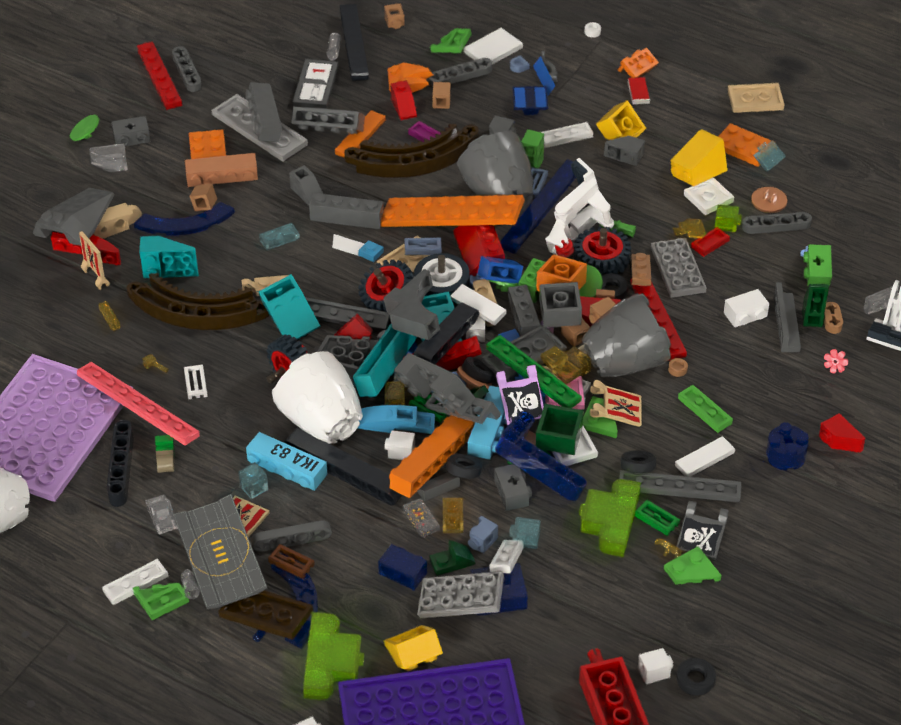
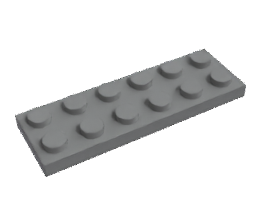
M238 94L212 109L214 117L281 161H285L308 145L306 138L281 123L282 131L279 142L258 141L257 133L254 132V122L251 121V111L248 109L249 102Z

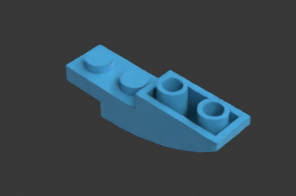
M406 405L361 408L363 417L362 420H359L360 425L357 428L391 433V430L398 429L432 434L434 431L435 414L418 412L417 407Z

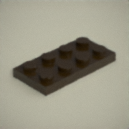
M263 590L258 594L222 606L218 613L220 618L293 640L314 610L311 604Z

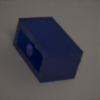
M393 544L389 546L378 561L380 575L414 591L427 575V560Z

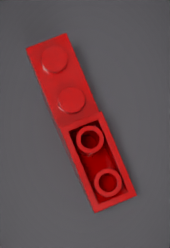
M52 233L53 250L83 254L82 247L70 244L64 233ZM92 235L89 238L100 251L102 263L121 265L118 248L98 236Z
M477 336L457 342L436 365L445 370H452L462 366L467 357L481 355L482 351Z

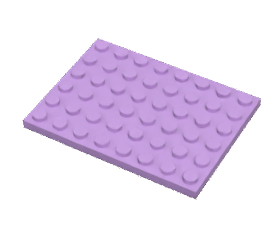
M32 354L0 395V468L22 476L27 482L30 494L55 502L121 411L123 405L77 376V368Z

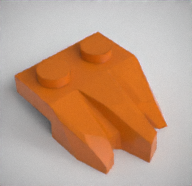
M409 63L394 65L388 68L389 90L391 92V83L407 80L413 93L428 86L429 83L426 79L433 76L428 68Z

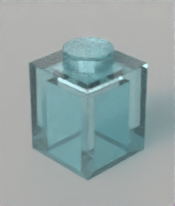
M773 140L768 144L763 142L757 147L759 151L753 155L766 172L786 157Z
M256 462L238 471L240 487L251 499L268 490L267 474Z
M516 517L515 525L510 526L509 537H513V540H522L524 547L537 549L541 520Z

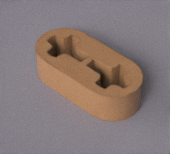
M827 302L823 321L825 329L832 334L841 332L843 318L839 305L834 302Z

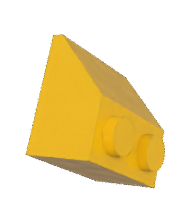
M628 100L614 106L596 123L603 136L608 140L625 136L637 138L646 129Z
M423 625L383 640L397 667L406 671L417 668V664L423 661L425 663L432 662L437 659L438 655L443 654L435 629Z

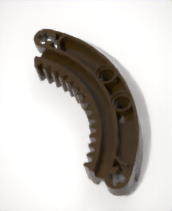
M448 124V128L445 127V131H440V135L435 134V138L431 136L430 140L424 139V142L418 141V144L411 142L410 146L407 143L404 146L398 144L397 147L394 144L388 147L387 143L383 146L380 143L374 145V141L368 143L366 139L360 143V149L355 147L347 148L344 151V157L348 164L356 166V173L384 178L420 176L436 172L458 162L461 154L468 148L469 143L479 137V129L471 124L466 125L459 131L457 130V124Z
M158 273L149 274L150 280L146 282H131L127 286L128 297L142 311L162 322L178 327L197 330H222L242 327L269 317V313L262 301L257 302L253 296L252 289L246 286L244 291L238 289V292L235 293L232 290L229 295L224 292L223 296H220L219 293H216L215 296L212 293H209L208 296H205L204 293L198 296L197 292L191 295V291L184 293V289L178 291L177 286L173 288L172 284H167L166 280L163 281V278L159 277Z

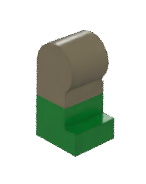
M169 435L155 436L158 473L174 472V438Z

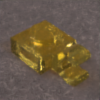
M686 219L684 222L678 223V228H673L675 235L687 233L689 238H704L707 235L701 219Z

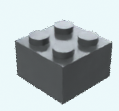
M578 282L541 284L539 301L543 328L581 325L582 306Z

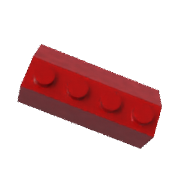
M459 225L453 231L462 259L468 265L470 275L473 277L478 273L481 256L505 259V254L494 225Z

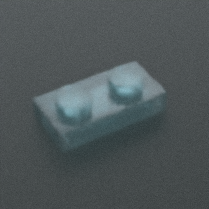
M290 223L259 234V239L265 249L269 250L298 240L300 236L294 225Z

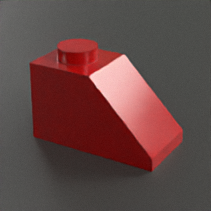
M407 80L391 83V100L400 120L417 117L412 90Z
M356 314L334 336H350L352 339H362L364 336L371 339L373 329Z
M840 413L821 423L819 437L832 449L859 453L863 451L865 437Z

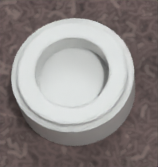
M594 22L585 25L584 33L588 37H597L601 34V26Z

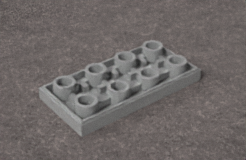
M686 238L651 243L652 253L670 298L706 292L707 287Z
M500 571L423 578L417 615L420 618L499 612L504 574Z

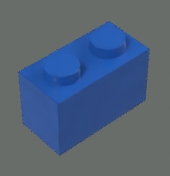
M481 256L477 274L486 280L519 284L523 266L514 260Z

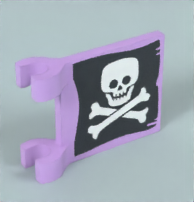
M535 365L527 366V379L506 382L504 371L496 373L507 425L541 418L544 405Z

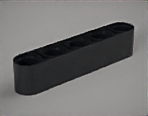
M461 302L439 324L440 330L429 340L425 339L416 348L414 355L436 365L475 324L479 316V310Z
M124 419L114 424L107 479L109 503L114 507L123 506L127 502L134 437L131 422Z

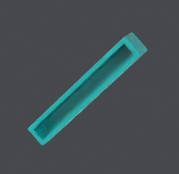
M392 324L389 325L353 376L360 397H375L379 394L393 374L394 369L417 339L416 336L394 330Z

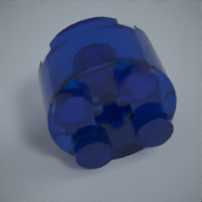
M781 423L780 426L770 432L768 437L766 455L769 463L780 470L800 468L806 460L809 435L789 423Z

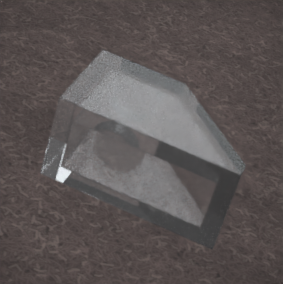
M124 144L89 148L92 164L108 172L128 170Z

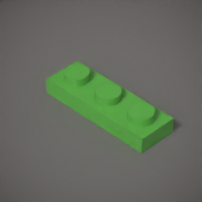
M694 385L678 394V399L717 433L732 424L733 418Z

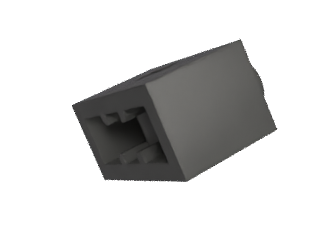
M146 116L111 121L116 148L150 142Z
M518 463L495 468L494 481L505 511L529 506V498L532 497L531 488L529 485L526 486L525 472L520 470Z

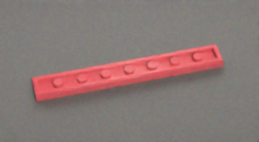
M93 362L77 370V376L183 445H187L199 437L197 429Z

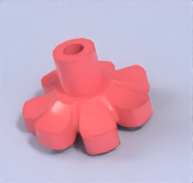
M832 349L830 351L831 354L826 353L824 359L827 360L824 366L825 368L831 367L830 373L833 374L837 372V369L839 372H843L845 370L844 366L848 365V359L844 358L846 354L844 351L838 353L836 349Z

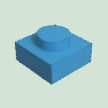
M369 240L358 250V256L372 262L384 253L383 246Z

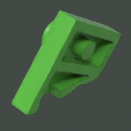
M699 546L664 565L665 572L675 584H686L687 582L702 583V580L714 579V582L720 581L722 577Z

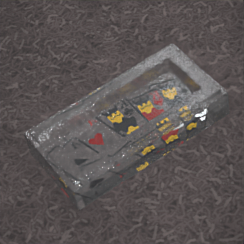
M421 498L403 505L404 512L421 538L440 530V525Z

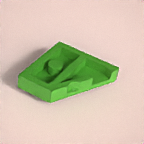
M471 29L452 30L448 35L441 38L440 44H432L430 46L431 52L461 53L472 35Z
M592 396L583 417L585 430L617 438L618 430L615 420L606 417L594 418L590 416V410L593 409L595 403L604 407V399Z
M179 583L152 585L150 589H140L139 586L132 588L134 595L151 620L189 602V596Z

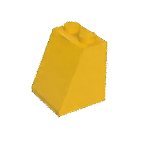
M699 130L670 160L672 175L692 186H696L726 172L727 163L724 139L707 131Z

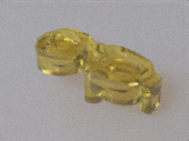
M657 538L654 543L655 545L660 544L666 547L663 553L664 556H667L669 551L676 556L675 559L681 555V550L669 541Z

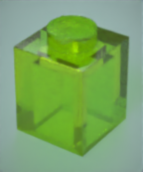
M718 204L715 228L718 227L722 231L736 232L737 225H741L742 215L738 214L739 207Z

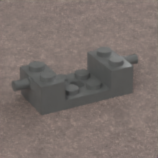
M409 352L394 369L396 372L395 377L402 384L408 386L407 390L414 397L420 396L425 399L433 391L435 393L433 396L444 404L443 408L450 414L455 413L462 416L476 399L456 374Z

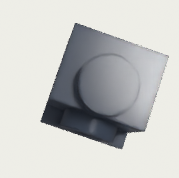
M480 516L479 524L474 526L469 533L468 545L472 549L484 554L498 538V525Z

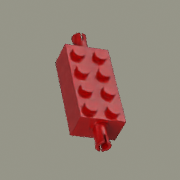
M593 649L590 650L587 656L591 664L580 666L579 682L595 724L649 725L622 656L603 660L600 649H595L596 655Z

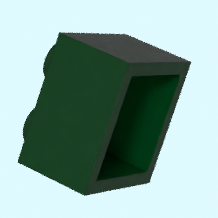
M544 404L536 431V449L575 456L583 427L584 410Z

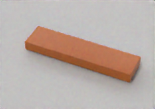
M370 111L365 116L363 132L349 134L335 149V154L345 158L344 151L347 148L355 147L360 149V143L366 139L368 140L386 121V116Z

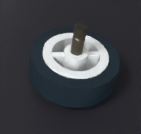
M445 253L433 254L423 258L415 267V276L423 269L430 271L433 287L425 296L449 292L451 297L462 284L468 288L470 287L469 267L465 261L455 255Z

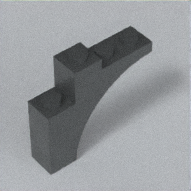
M423 269L402 289L394 288L384 297L386 311L390 315L392 328L426 340L432 338L440 330L437 314L432 313L422 305L424 296L433 287L429 270Z

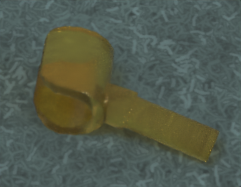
M152 354L143 358V366L148 369L154 366L165 373L168 372L169 369L159 364Z

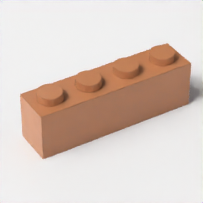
M255 153L185 160L188 187L211 183L222 184L258 180Z

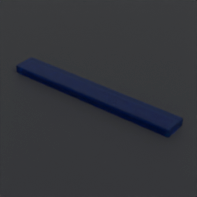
M567 159L517 220L516 224L500 241L504 250L515 254L574 181L576 176L573 175L571 168L573 161Z

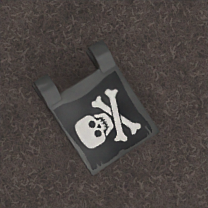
M689 501L675 551L687 553L699 546L708 559L716 560L728 520L729 510L721 508L718 520L695 515L697 502Z

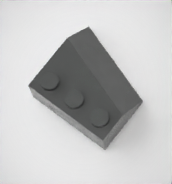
M327 335L317 352L332 353L338 362L343 365L353 386L356 387L353 376L379 340H370V337L364 336L362 339H352L350 336Z

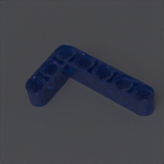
M527 411L519 412L503 431L495 446V451L571 501H577L587 485L585 478L525 440L535 422V418Z

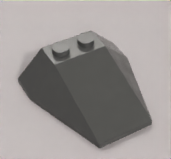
M88 188L43 213L35 224L34 236L47 238L53 231L62 232L70 244L81 246L79 232L83 231L88 238L94 234L115 194L94 188Z

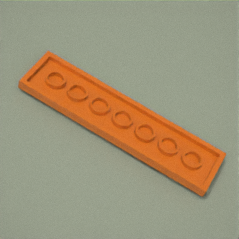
M523 195L389 198L381 219V227L516 224L525 200Z

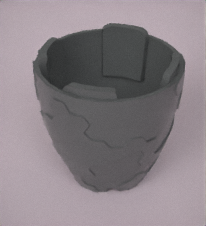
M509 130L482 135L469 143L468 148L458 159L457 167L464 181L475 195H523L525 201L522 209L526 207L533 196V177L530 161L519 135Z
M636 293L617 303L603 314L581 339L582 343H585L584 349L594 368H599L597 370L599 376L609 377L632 374L657 367L670 359L669 348L671 342L666 330L663 327H659L648 307L649 301L644 294Z

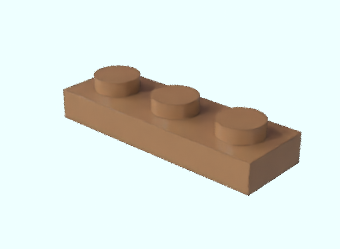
M644 253L631 254L632 285L651 286L650 255Z

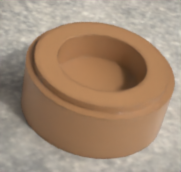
M675 358L669 362L668 371L671 375L681 377L687 373L688 364L685 360Z

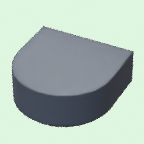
M518 56L510 60V69L513 72H523L530 69V64L522 56Z

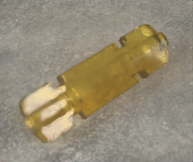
M108 302L99 303V310L111 330L120 329V322Z

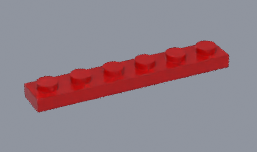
M149 42L137 45L138 53L165 109L168 110L182 106V100L154 43Z
M631 278L630 284L635 294L642 293L647 297L649 301L648 307L659 327H663L667 332L671 342L669 348L671 356L668 361L675 358H685L687 351L652 282L651 286L632 285Z

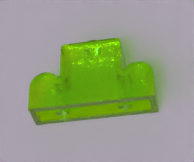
M618 479L613 482L611 493L589 489L585 504L581 503L579 515L581 516L580 531L599 536V549L603 553L624 557L640 496L641 482Z
M312 612L303 698L319 700L330 698L334 691V681L358 679L359 666H363L364 653L360 652L361 635L340 633V621L334 614Z

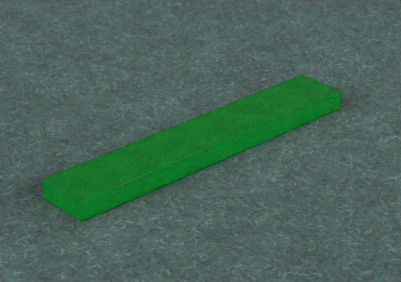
M499 335L486 344L488 351L525 379L528 378L527 366L535 365L540 390L560 406L573 408L582 401L581 395L503 336Z

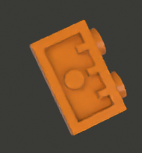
M646 47L642 51L639 49L634 52L632 57L624 58L620 62L621 66L618 71L625 70L631 78H638L656 67L659 62Z

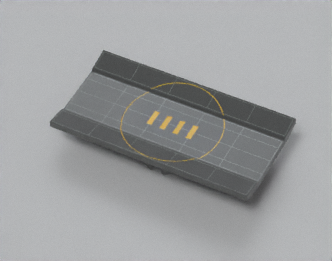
M232 494L219 499L217 502L190 511L173 514L206 609L218 608L267 589Z

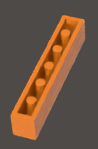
M455 416L446 417L444 422L439 427H436L433 433L423 440L421 445L415 447L412 453L407 458H404L396 469H392L389 474V488L411 498L447 462L448 457L454 455L468 441L475 422Z

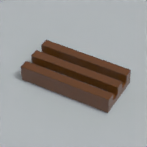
M281 544L268 557L269 563L302 579L306 577V573L310 572V567L313 568L315 565L314 560Z

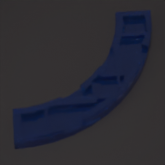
M219 202L212 210L186 218H160L144 213L134 223V228L152 234L156 232L166 233L168 236L192 234L207 230L209 226L216 223H222L235 213V209Z
M272 564L271 569L287 581L293 590L296 600L313 605V613L293 640L285 638L287 642L303 649L314 631L318 617V600L314 583L307 573L305 574L306 577L302 579Z

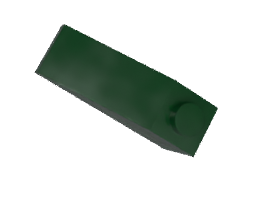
M809 284L802 306L803 326L822 327L829 284Z

